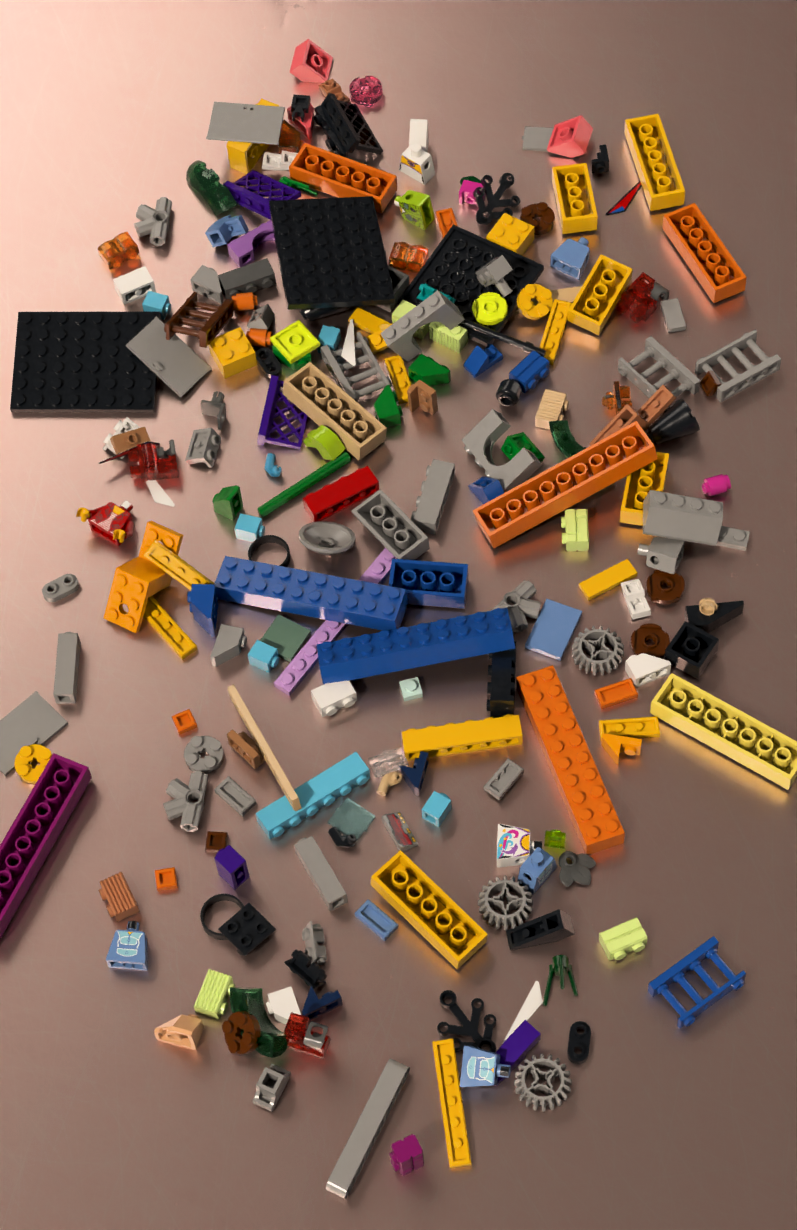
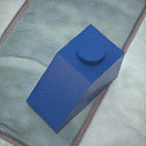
M483 476L468 485L469 489L482 504L505 493L499 480Z

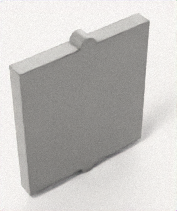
M525 126L524 136H522L523 150L547 151L554 128Z

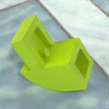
M320 425L317 429L310 431L307 434L308 437L303 440L306 447L317 448L323 459L334 461L346 449L338 436L324 425Z

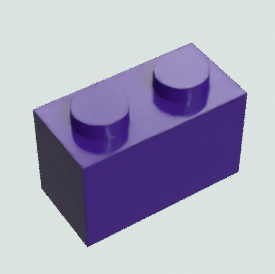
M230 845L217 852L214 859L218 874L236 890L250 877L246 860Z

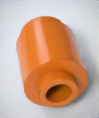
M253 292L237 293L235 296H232L233 310H255V306H258L257 295H253Z
M250 328V331H247L246 337L251 346L267 347V345H272L270 342V337L273 336L272 331Z

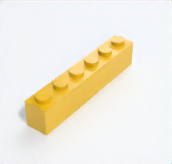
M512 714L499 718L487 717L484 720L478 721L467 720L464 723L457 724L447 723L443 726H427L422 729L411 728L401 732L405 761L419 758L420 751L427 752L429 758L523 744L519 715Z

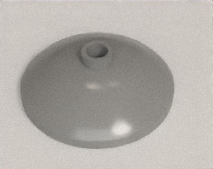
M319 521L304 525L299 531V540L311 551L323 555H334L352 548L355 544V534L344 525Z

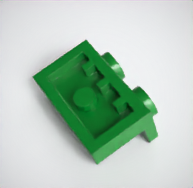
M524 432L507 436L501 450L509 460L524 447L532 451L541 463L543 462L545 456Z

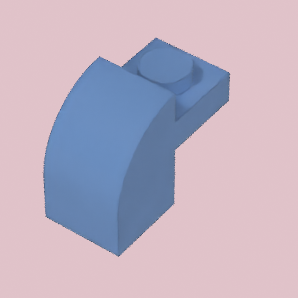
M228 215L213 223L205 234L212 247L227 244L234 236L246 234L249 229L242 215L235 217Z

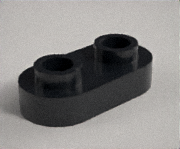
M260 348L256 351L257 364L266 377L271 379V375L280 376L282 374L281 363L269 348Z
M582 1021L575 1022L570 1027L567 1056L574 1064H583L589 1055L591 1029L587 1023ZM583 1029L584 1033L579 1034L577 1033V1030ZM580 1049L582 1053L576 1054L574 1050Z

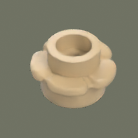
M703 598L699 602V610L704 615H713L718 609V605L712 598Z

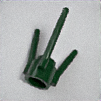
M556 955L552 958V964L549 965L543 1006L547 1005L554 973L556 976H560L561 989L565 988L564 976L568 973L575 996L578 995L572 973V965L569 964V958L566 955Z

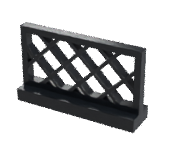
M329 93L320 106L346 152L353 153L357 149L381 155L383 150L357 105L337 100L334 94Z

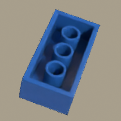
M392 559L388 586L406 589L409 605L465 609L468 564Z

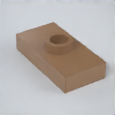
M141 427L112 436L110 440L117 455L146 441H150L146 428Z

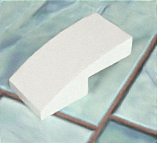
M282 150L281 154L264 152L262 169L275 171L289 170L290 164L298 153Z
M635 579L622 582V592L632 620L650 616L651 610L646 601L645 591L640 580Z

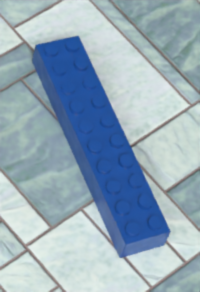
M225 556L214 583L219 600L382 631L400 628L408 605L407 592L403 588Z
M497 608L492 611L477 612L471 615L457 616L456 618L445 620L440 619L435 622L420 623L414 626L400 627L398 629L384 630L378 633L363 634L357 637L317 644L323 685L515 649L514 636L507 608Z

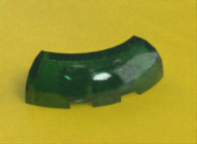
M196 160L189 166L186 172L187 184L194 187L203 196L214 215L223 213L237 205L228 188L219 183L220 178L215 171L206 168V163Z
M568 420L549 421L552 438L566 458L586 449V447L583 448L575 441L569 430Z
M230 987L232 1014L246 1011L250 1015H254L259 1022L261 1035L257 1037L256 1044L258 1046L255 1051L271 1058L281 1056L289 1045L291 1035L281 1032L270 1021L263 1004L262 988Z

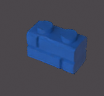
M532 351L509 372V379L517 381L522 387L523 393H526L529 389L533 390L541 378H546L549 374V361L543 356L541 357L536 351Z

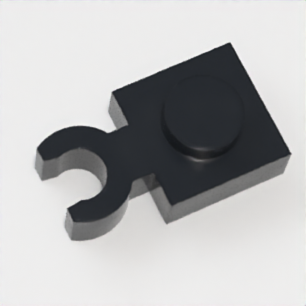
M293 95L291 104L292 121H295V118L299 116L301 117V122H304V113L309 112L310 96Z

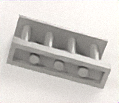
M756 330L745 333L741 338L706 357L700 358L696 362V375L704 371L706 373L714 371L711 367L720 363L733 378L723 382L716 374L721 383L717 387L716 395L720 403L780 370L781 358L778 354L768 357L756 344ZM750 347L762 362L758 365H753L741 351ZM735 355L747 371L738 374L726 359Z
M360 331L357 332L355 350L361 349L364 356L355 359V366L349 362L344 364L337 363L336 360L338 357H341L343 348L330 351L328 345L321 347L322 359L336 384L356 402L359 400V397L381 388L384 389L387 385L392 386L389 376H385L371 352L367 338H363ZM366 362L371 366V369L352 377H345L343 374L344 371ZM376 375L379 382L357 391L351 388L352 384Z
M652 336L645 341V351L628 363L622 357L618 360L619 373L628 378L648 398L662 385H666L673 379H677L681 383L679 387L672 391L675 397L686 390L690 391L693 395L699 392L700 380ZM648 357H653L657 361L641 374L634 369L635 366ZM660 368H665L669 372V374L653 385L646 380V378Z

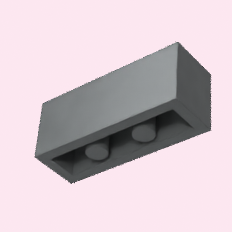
M267 258L218 275L221 290L226 299H232V296H235L237 293H254L276 284L275 273Z

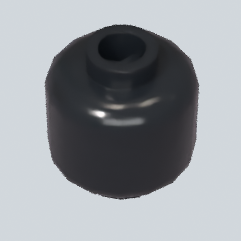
M513 379L503 380L496 392V398L504 406H513L519 401L522 387Z

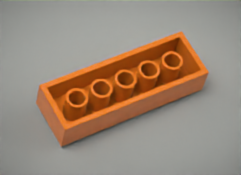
M304 143L289 166L290 179L309 185L310 188L337 198L373 196L375 210L381 214L397 191L396 175Z
M695 203L664 215V232L713 303L745 291L747 277Z

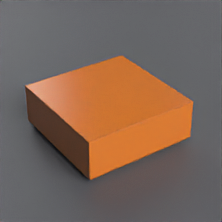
M190 709L172 716L179 735L197 728V723Z
M175 867L155 870L158 892L178 888Z

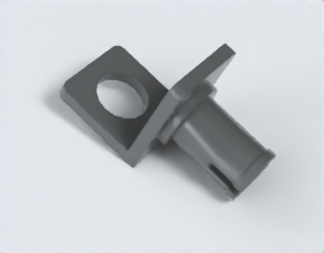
M218 391L213 393L211 401H201V410L203 415L217 417L218 430H221L226 418L225 403H222L225 396L222 392L218 394Z

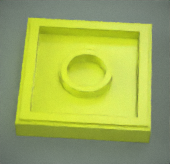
M300 320L270 337V342L290 364L320 347V342Z

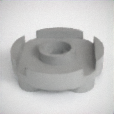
M194 736L184 750V758L192 772L201 771L209 774L212 770L218 769L222 765L224 752L219 740L210 736ZM207 752L209 756H205L202 759L200 753Z

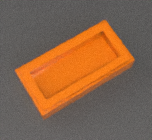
M631 678L594 690L601 709L638 697V692Z

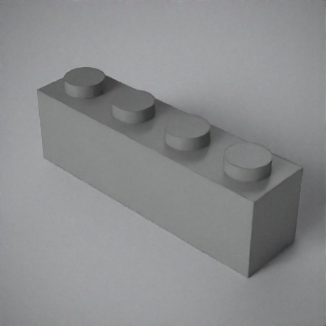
M433 459L431 466L428 465L427 479L422 482L421 486L422 495L417 497V510L413 511L411 521L422 532L436 535L455 475L454 463Z

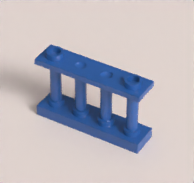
M714 936L648 984V992L652 997L657 994L663 995L681 1016L678 1018L677 1023L679 1029L683 1026H690L695 1022V1017L733 989L737 991L745 984V971L743 970L738 975H735L717 954L719 942ZM706 958L711 959L728 978L729 981L722 987H719L701 966V962ZM688 971H695L713 993L703 999L685 978V974ZM673 982L679 983L697 1004L688 1012L670 992L669 985Z

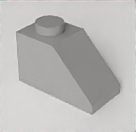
M202 265L191 278L192 290L222 304L223 296L217 272L213 268Z
M221 624L210 656L212 666L217 667L240 654L242 647L245 648L247 636H245L243 628Z

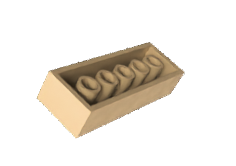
M311 362L284 380L283 395L319 426L324 425L332 430L341 440L346 450L356 459L361 460L385 441L387 428Z

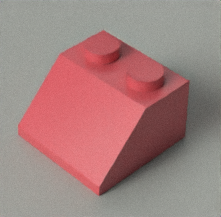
M307 39L295 48L290 73L303 82L324 83L328 80L333 57Z
M582 115L555 124L547 151L569 158L582 156L586 153L593 131L592 126Z

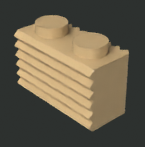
M545 389L535 417L536 427L555 432L558 425L562 426L564 420L562 413L567 411L569 401L566 400V393Z

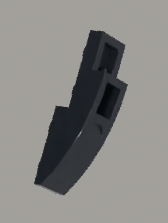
M321 106L315 107L314 119L323 128L327 138L325 143L328 149H332L335 154L348 158V153Z

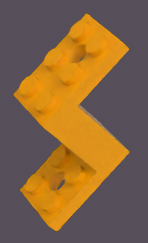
M153 521L147 522L139 556L116 568L104 619L134 633L140 631L148 598L170 586L172 576L144 557V554L153 542L157 540L161 541L166 548L178 556L183 539L182 534ZM123 604L128 606L129 612L124 611Z

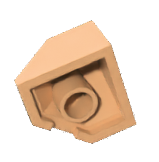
M180 1015L155 1028L154 1034L157 1040L196 1050L204 1025L200 1017L196 1015Z

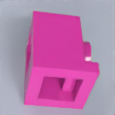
M464 180L459 190V204L466 202L477 205L473 191L477 187L484 189V186L481 183Z

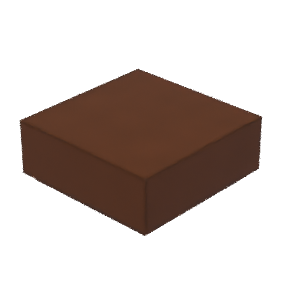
M708 371L700 381V385L707 397H712L717 391V387L721 385L714 371Z
M207 831L205 851L207 853H217L220 849H225L227 847L228 833Z

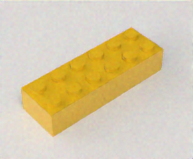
M659 114L626 119L624 134L650 211L684 205L685 189Z
M401 850L371 876V886L457 970L487 942L488 934Z

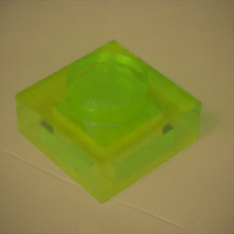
M560 830L545 831L544 846L565 849L566 833Z

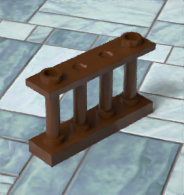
M193 292L170 320L165 323L164 332H166V340H170L175 333L198 337L199 347L207 348L233 317V300L226 299L223 304L218 306L197 301V292ZM196 309L212 311L214 313L211 314L207 312L197 311ZM191 316L195 318L205 319L207 321H199L195 319H190L189 317ZM182 325L198 327L201 329L196 330L192 328L182 327Z

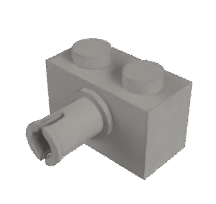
M503 255L491 260L475 272L478 281L482 285L487 287L495 284L503 297L513 291L504 280V276L513 269Z

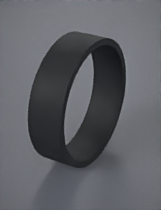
M265 535L257 538L250 545L248 557L251 561L254 550L262 544L276 543L283 546L287 551V557L279 566L288 567L290 563L289 546L282 538L274 535Z
M218 894L209 898L204 903L200 918L205 932L210 937L217 940H228L222 933H216L207 928L204 923L205 913L211 905L219 901L234 902L241 909L244 905L233 895Z

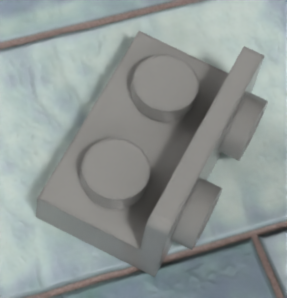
M213 428L193 431L185 459L188 464L204 462L209 468L214 466L221 437Z

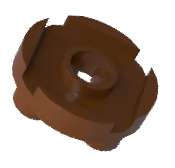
M540 202L522 208L520 220L534 226V235H543L552 229L555 223V214L548 207L547 203Z
M655 570L647 578L646 591L653 603L664 605L677 603L684 594L685 582L683 577L677 573L670 574ZM663 583H667V586H671L668 589L661 588V586H663Z
M643 624L631 635V649L634 655L645 653L663 659L665 657V649L670 644V638L668 633H665L659 625ZM648 639H652V642L655 644L648 645L645 642H648Z
M246 1011L235 1012L223 1023L222 1030L231 1053L249 1054L257 1048V1037H260L261 1029L254 1015H250Z

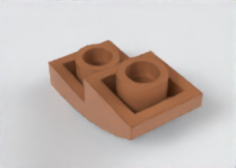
M333 78L318 85L325 98L329 93H332L336 96L337 100L351 103L350 98L342 92L341 86Z

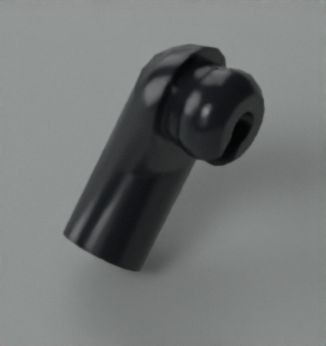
M337 827L329 829L328 833L338 847L351 848L355 845L356 837L353 834L342 836Z

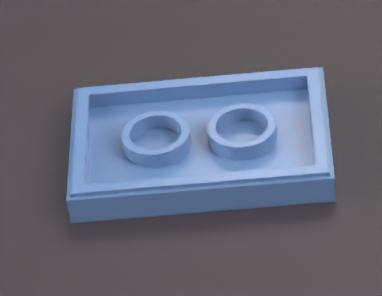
M546 599L525 643V648L561 661L582 616V611Z

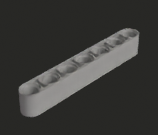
M391 1058L388 1060L328 1179L325 1190L344 1199L348 1197L410 1071L409 1066Z

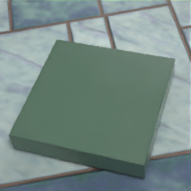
M278 614L260 641L277 648L278 656L291 662L311 635V630Z

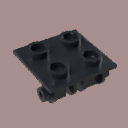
M248 903L218 930L238 949L237 952L241 956H246L276 929Z

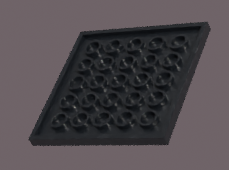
M452 225L400 297L398 305L402 300L416 306L423 302L417 299V296L421 292L419 290L420 285L426 283L430 287L456 299L454 304L458 307L464 319L501 332L518 307L517 296L527 284H534L544 270V265L456 225ZM503 255L513 269L504 276V280L513 290L504 297L508 305L507 316L498 324L483 325L473 316L472 305L474 300L479 298L481 294L488 292L500 294L502 298L503 296L495 284L487 287L482 285L478 281L475 272L491 260ZM458 324L468 330L469 339L486 347H489L495 340L493 337Z

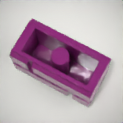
M411 1134L405 1137L404 1141L399 1140L392 1144V1152L389 1153L395 1172L399 1171L402 1176L411 1173L412 1169L417 1170L424 1166L423 1150L415 1135Z

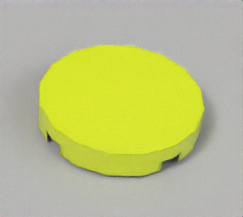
M493 292L483 293L473 302V316L483 325L498 324L507 316L508 305L505 298H502L500 294Z

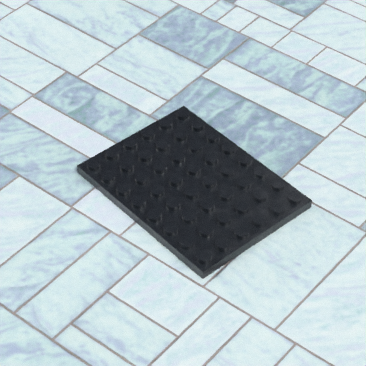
M373 196L269 201L270 216L288 310L394 304L395 297Z
M18 312L10 404L11 412L155 413L157 375L126 347V344L156 316L161 319L160 312Z

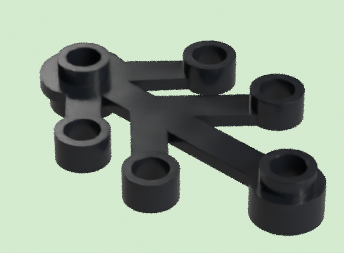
M504 173L500 177V186L494 195L491 188L493 179L490 175H485L481 179L484 189L477 187L473 191V196L476 198L479 209L476 212V221L480 225H488L492 222V219H500L505 212L511 216L513 215L510 208H505L502 212H492L494 208L508 206L515 208L520 204L518 196L499 200L504 191L514 184V176L511 173ZM485 194L488 201V205L486 207L483 201V196Z
M451 990L443 991L440 995L441 1006L445 1009H450L462 1026L441 1022L437 1026L438 1034L440 1036H447L448 1034L469 1036L474 1040L475 1043L463 1042L459 1038H453L454 1043L460 1044L458 1048H455L456 1053L463 1050L464 1046L467 1045L480 1049L488 1047L490 1052L496 1053V1045L491 1040L493 1028L496 1026V1017L492 1014L486 1015L484 1017L485 1030L483 1038L478 1032L480 1013L484 1009V1002L480 998L472 1000L471 1021H469L456 1004V994ZM446 999L452 1000L450 1004H446L444 1001ZM480 1003L481 1007L475 1008L474 1004ZM488 1019H492L494 1022L492 1024H488L486 1021ZM445 1026L447 1031L442 1032L440 1028Z

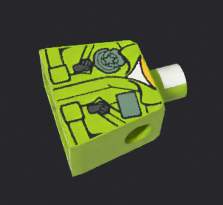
M408 190L403 196L398 195L395 198L394 205L400 207L402 217L421 229L426 230L435 220L430 195Z

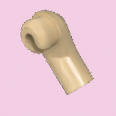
M395 771L384 775L377 793L386 796L389 787L402 781V773Z

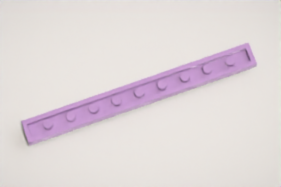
M384 548L360 577L359 581L382 584L390 574L392 559L396 558ZM325 620L275 680L274 687L290 696L319 661L317 644L335 641L348 624Z

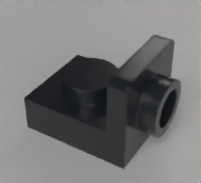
M599 145V153H596L597 159L591 160L592 173L609 172L607 146Z

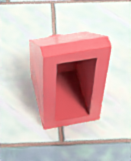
M310 103L309 112L304 113V122H301V117L299 116L295 118V121H292L291 106L287 108L288 120L308 139H311L315 120L312 104Z

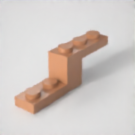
M662 385L638 411L626 404L589 445L591 446L635 421L638 422L645 432L672 404L676 397L666 386Z

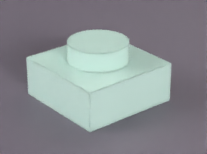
M418 677L399 681L404 702L423 697Z

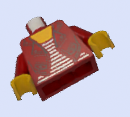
M124 501L120 506L109 502L107 505L94 510H88L83 507L78 508L76 517H81L82 522L88 520L91 531L118 547L125 539L133 536L134 523L129 513L133 506L128 501Z

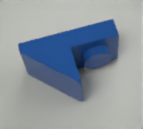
M492 344L483 350L477 345L464 363V367L476 378L501 361L503 355Z

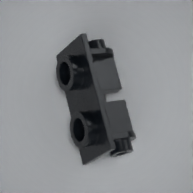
M296 949L291 955L293 958L284 962L293 973L300 976L313 989L326 984L324 981L327 977L325 971L315 962L309 967L308 964L311 959L303 951Z

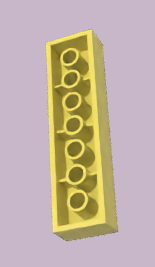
M670 674L652 700L650 714L658 716L659 719L789 790L797 778V741L675 674Z

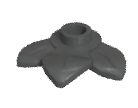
M566 851L559 857V866L561 867L559 878L566 887H569L574 881L582 885H590L591 873L589 869L593 868L596 862L587 854L581 853L576 855L571 851ZM566 858H570L572 864H568Z

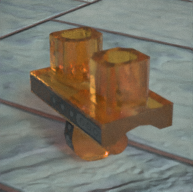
M619 381L613 383V395H611V392H607L606 396L601 400L602 405L608 407L609 410H612L615 405L616 415L626 404L632 407L631 400H621L630 398V387L620 386Z

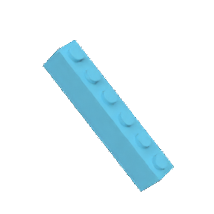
M354 752L294 789L302 809L293 810L284 795L255 813L257 822L269 839L279 837L291 826H297L304 818L315 815L324 806L331 805L338 797L345 796L356 786L365 784L370 778L369 768L359 754Z

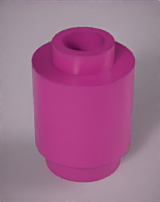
M720 474L704 479V483H702L703 493L709 497L725 493L731 489L728 475Z

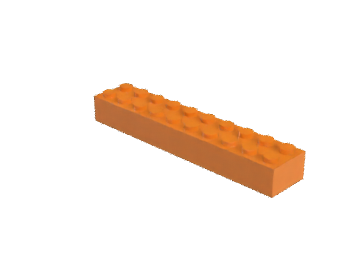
M635 421L472 510L476 522L494 549L657 460L655 446L638 422Z
M552 665L516 677V689L585 854L590 855L623 844L625 832L554 666Z

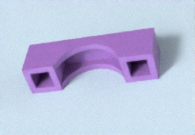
M269 220L261 224L259 227L248 231L245 235L227 244L229 256L239 268L255 260V249L261 243L275 241L272 221Z

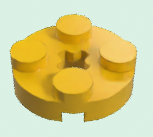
M527 284L517 296L518 308L520 307L523 312L522 314L526 318L539 320L545 317L552 309V293L549 289L539 284ZM535 298L539 303L535 306L531 299Z
M38 744L23 746L16 755L14 762L18 776L26 783L36 784L52 756L51 751ZM33 760H37V762L40 763V765H36V768H32L30 762H33Z

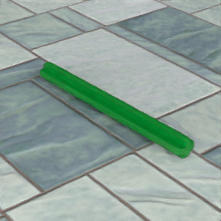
M347 452L340 454L334 461H329L257 508L258 513L264 517L350 462V455Z

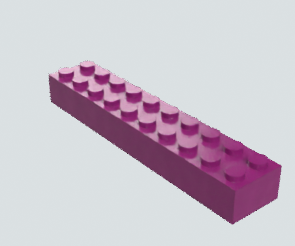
M55 753L51 756L0 845V939L92 779L89 767Z

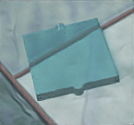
M346 798L342 805L335 809L336 812L329 819L328 824L332 827H337L346 836L353 834L357 841L363 832L368 830L367 827L375 819V815L349 798Z

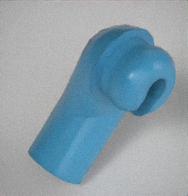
M268 453L264 469L270 476L279 477L282 469L281 467L278 468V465H274L276 455Z

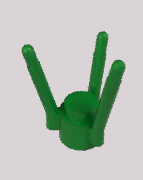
M286 176L279 180V182L294 189L298 188L315 196L318 195L317 192L309 189V185L289 179Z

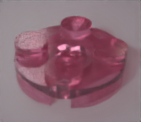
M365 76V78L361 79L360 77L355 78L349 86L350 99L365 107H372L383 95L380 80L373 76Z

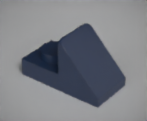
M420 751L419 758H415L413 768L400 766L402 776L415 796H420L429 763L427 752Z
M311 986L302 1010L304 1022L307 1023L343 1005L338 990L327 992L321 999H318Z

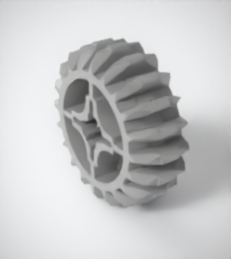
M593 626L592 630L585 628L584 633L579 632L578 637H575L574 644L572 645V657L574 658L575 665H579L580 670L585 669L586 674L592 671L594 676L597 672H600L603 676L604 671L610 674L612 669L616 670L618 664L622 663L624 645L621 643V638L617 637L616 632L610 633L609 628L603 630L602 626L599 629ZM605 643L608 644L613 651H611L610 648L606 647ZM582 650L586 651V654L590 655V658H588Z
M506 875L503 877V880L496 877L495 883L489 880L488 886L484 885L482 887L483 892L479 893V913L483 914V920H489L488 924L490 926L496 923L497 930L502 925L505 931L510 925L514 929L516 923L519 925L523 924V920L529 919L528 914L532 913L531 906H533L532 893L528 892V886H522L523 882L521 880L515 882L514 876L511 880H507ZM502 891V893H501L500 895H498V896H493V895H495L496 893ZM509 891L515 893L518 896L511 895ZM504 897H506V901L508 902L506 909L504 908L503 904ZM491 908H493L494 910H499L502 913V915L496 913ZM512 910H518L515 913L509 915V913Z
M542 1053L540 1054V1059H537L533 1054L532 1061L525 1059V1065L520 1064L518 1066L520 1072H515V1077L517 1078L514 1080V1086H517L515 1092L516 1094H521L519 1096L520 1101L526 1100L525 1105L527 1107L534 1104L533 1110L535 1111L538 1109V1106H542L543 1112L546 1111V1106L554 1110V1103L557 1106H561V1100L566 1101V1093L571 1092L569 1085L572 1084V1080L568 1078L570 1071H565V1064L559 1065V1058L552 1061L551 1054L548 1056V1059H544V1054ZM540 1069H548L549 1071L543 1072ZM531 1073L534 1082L531 1083V1087L527 1088L525 1080ZM558 1076L561 1084L558 1090L554 1092L552 1083ZM539 1080L547 1081V1085L539 1084ZM543 1093L546 1096H537L536 1094Z

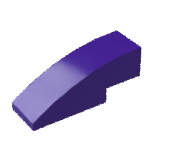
M524 1020L496 1051V1054H500V1064L511 1065L512 1072L526 1058V1054L541 1040V1033ZM498 1077V1084L496 1086H498L505 1078Z

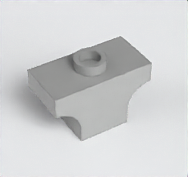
M271 1064L269 1068L265 1067L256 1084L253 1104L273 1112L291 1076V1072L274 1064Z

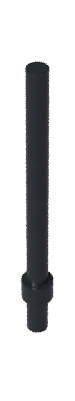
M467 319L460 323L462 326L521 348L523 352L528 354L532 351H536L541 357H544L546 354V350L535 347L533 343L528 341L525 343Z

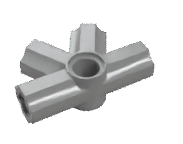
M161 197L157 200L155 209L142 204L138 207L136 218L142 221L134 223V227L139 237L151 234L150 243L155 246L165 244L167 231L170 228L169 219L172 201L167 197Z
M524 580L512 592L506 593L504 599L492 610L507 608L512 631L518 633L528 628L525 616L538 618L541 602L530 600L537 590L534 584Z
M195 771L191 773L189 786L176 778L169 783L166 789V793L174 798V800L163 803L168 819L172 820L182 816L180 827L187 832L198 830L201 812L204 809V797L208 783L207 774Z

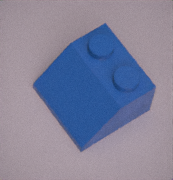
M192 584L191 591H188L187 601L190 603V612H193L194 620L211 637H215L219 608L215 585Z

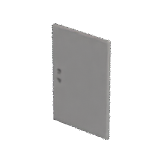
M214 102L206 139L279 145L285 107Z
M156 316L126 344V347L181 398L212 368L176 334L170 340H166L165 324Z
M37 691L0 720V771L5 776L15 769L16 755L23 746L32 744L43 745L68 725V722Z

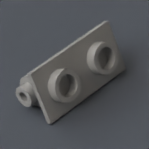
M310 921L302 931V939L305 941L306 946L304 954L311 959L308 964L309 967L313 962H317L318 965H324L327 960L326 948L323 945H318V943L325 942L323 928L320 924L313 925L312 921Z

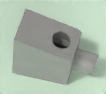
M654 537L650 545L640 543L637 554L647 556L646 565L648 567L675 574L683 558L685 541Z

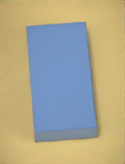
M369 899L354 913L355 917L384 941L399 927L392 918Z

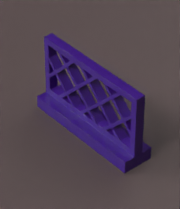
M255 170L234 183L230 181L223 183L226 199L270 220L269 201L296 200L301 197L300 191Z
M271 375L257 445L264 446V443L300 450L307 415L304 412L297 413L294 409L297 406L295 404L291 405L287 397L280 391L284 381L278 380L279 376ZM284 401L288 407L280 410L277 404ZM291 410L295 416L287 419L283 413ZM281 416L284 422L277 425L273 419ZM298 419L302 426L295 429L291 422ZM288 425L292 431L284 434L280 428ZM276 430L281 436L277 439L270 438V434ZM295 434L299 439L298 443L290 442L288 437Z

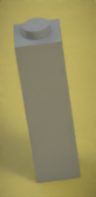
M66 632L58 634L53 693L57 704L76 703L81 643L78 633Z
M313 836L300 839L294 845L296 854L329 911L347 903L345 890Z

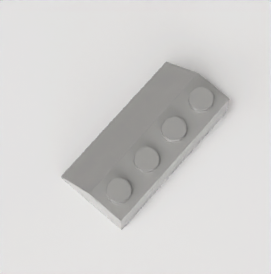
M381 489L351 510L352 514L396 559L415 560L430 549L428 537Z
M654 490L648 492L643 501V534L712 546L717 545L723 521V502Z

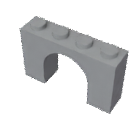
M437 290L380 334L391 350L409 362L422 352L415 338L412 337L420 327L430 322H440L451 330L465 319L458 307Z
M492 409L462 441L466 445L464 447L465 450L475 456L476 459L474 461L486 470L485 475L489 478L498 479L504 492H507L525 482L542 464L532 451L523 447L508 463L500 466L495 465L492 459V448L498 438L511 425L501 413Z

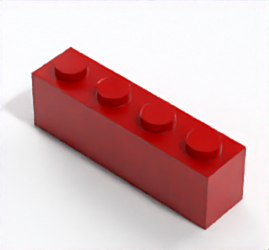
M368 466L359 468L354 473L343 476L338 481L327 484L322 489L306 495L303 498L304 509L313 522L322 521L372 496L379 490V481Z

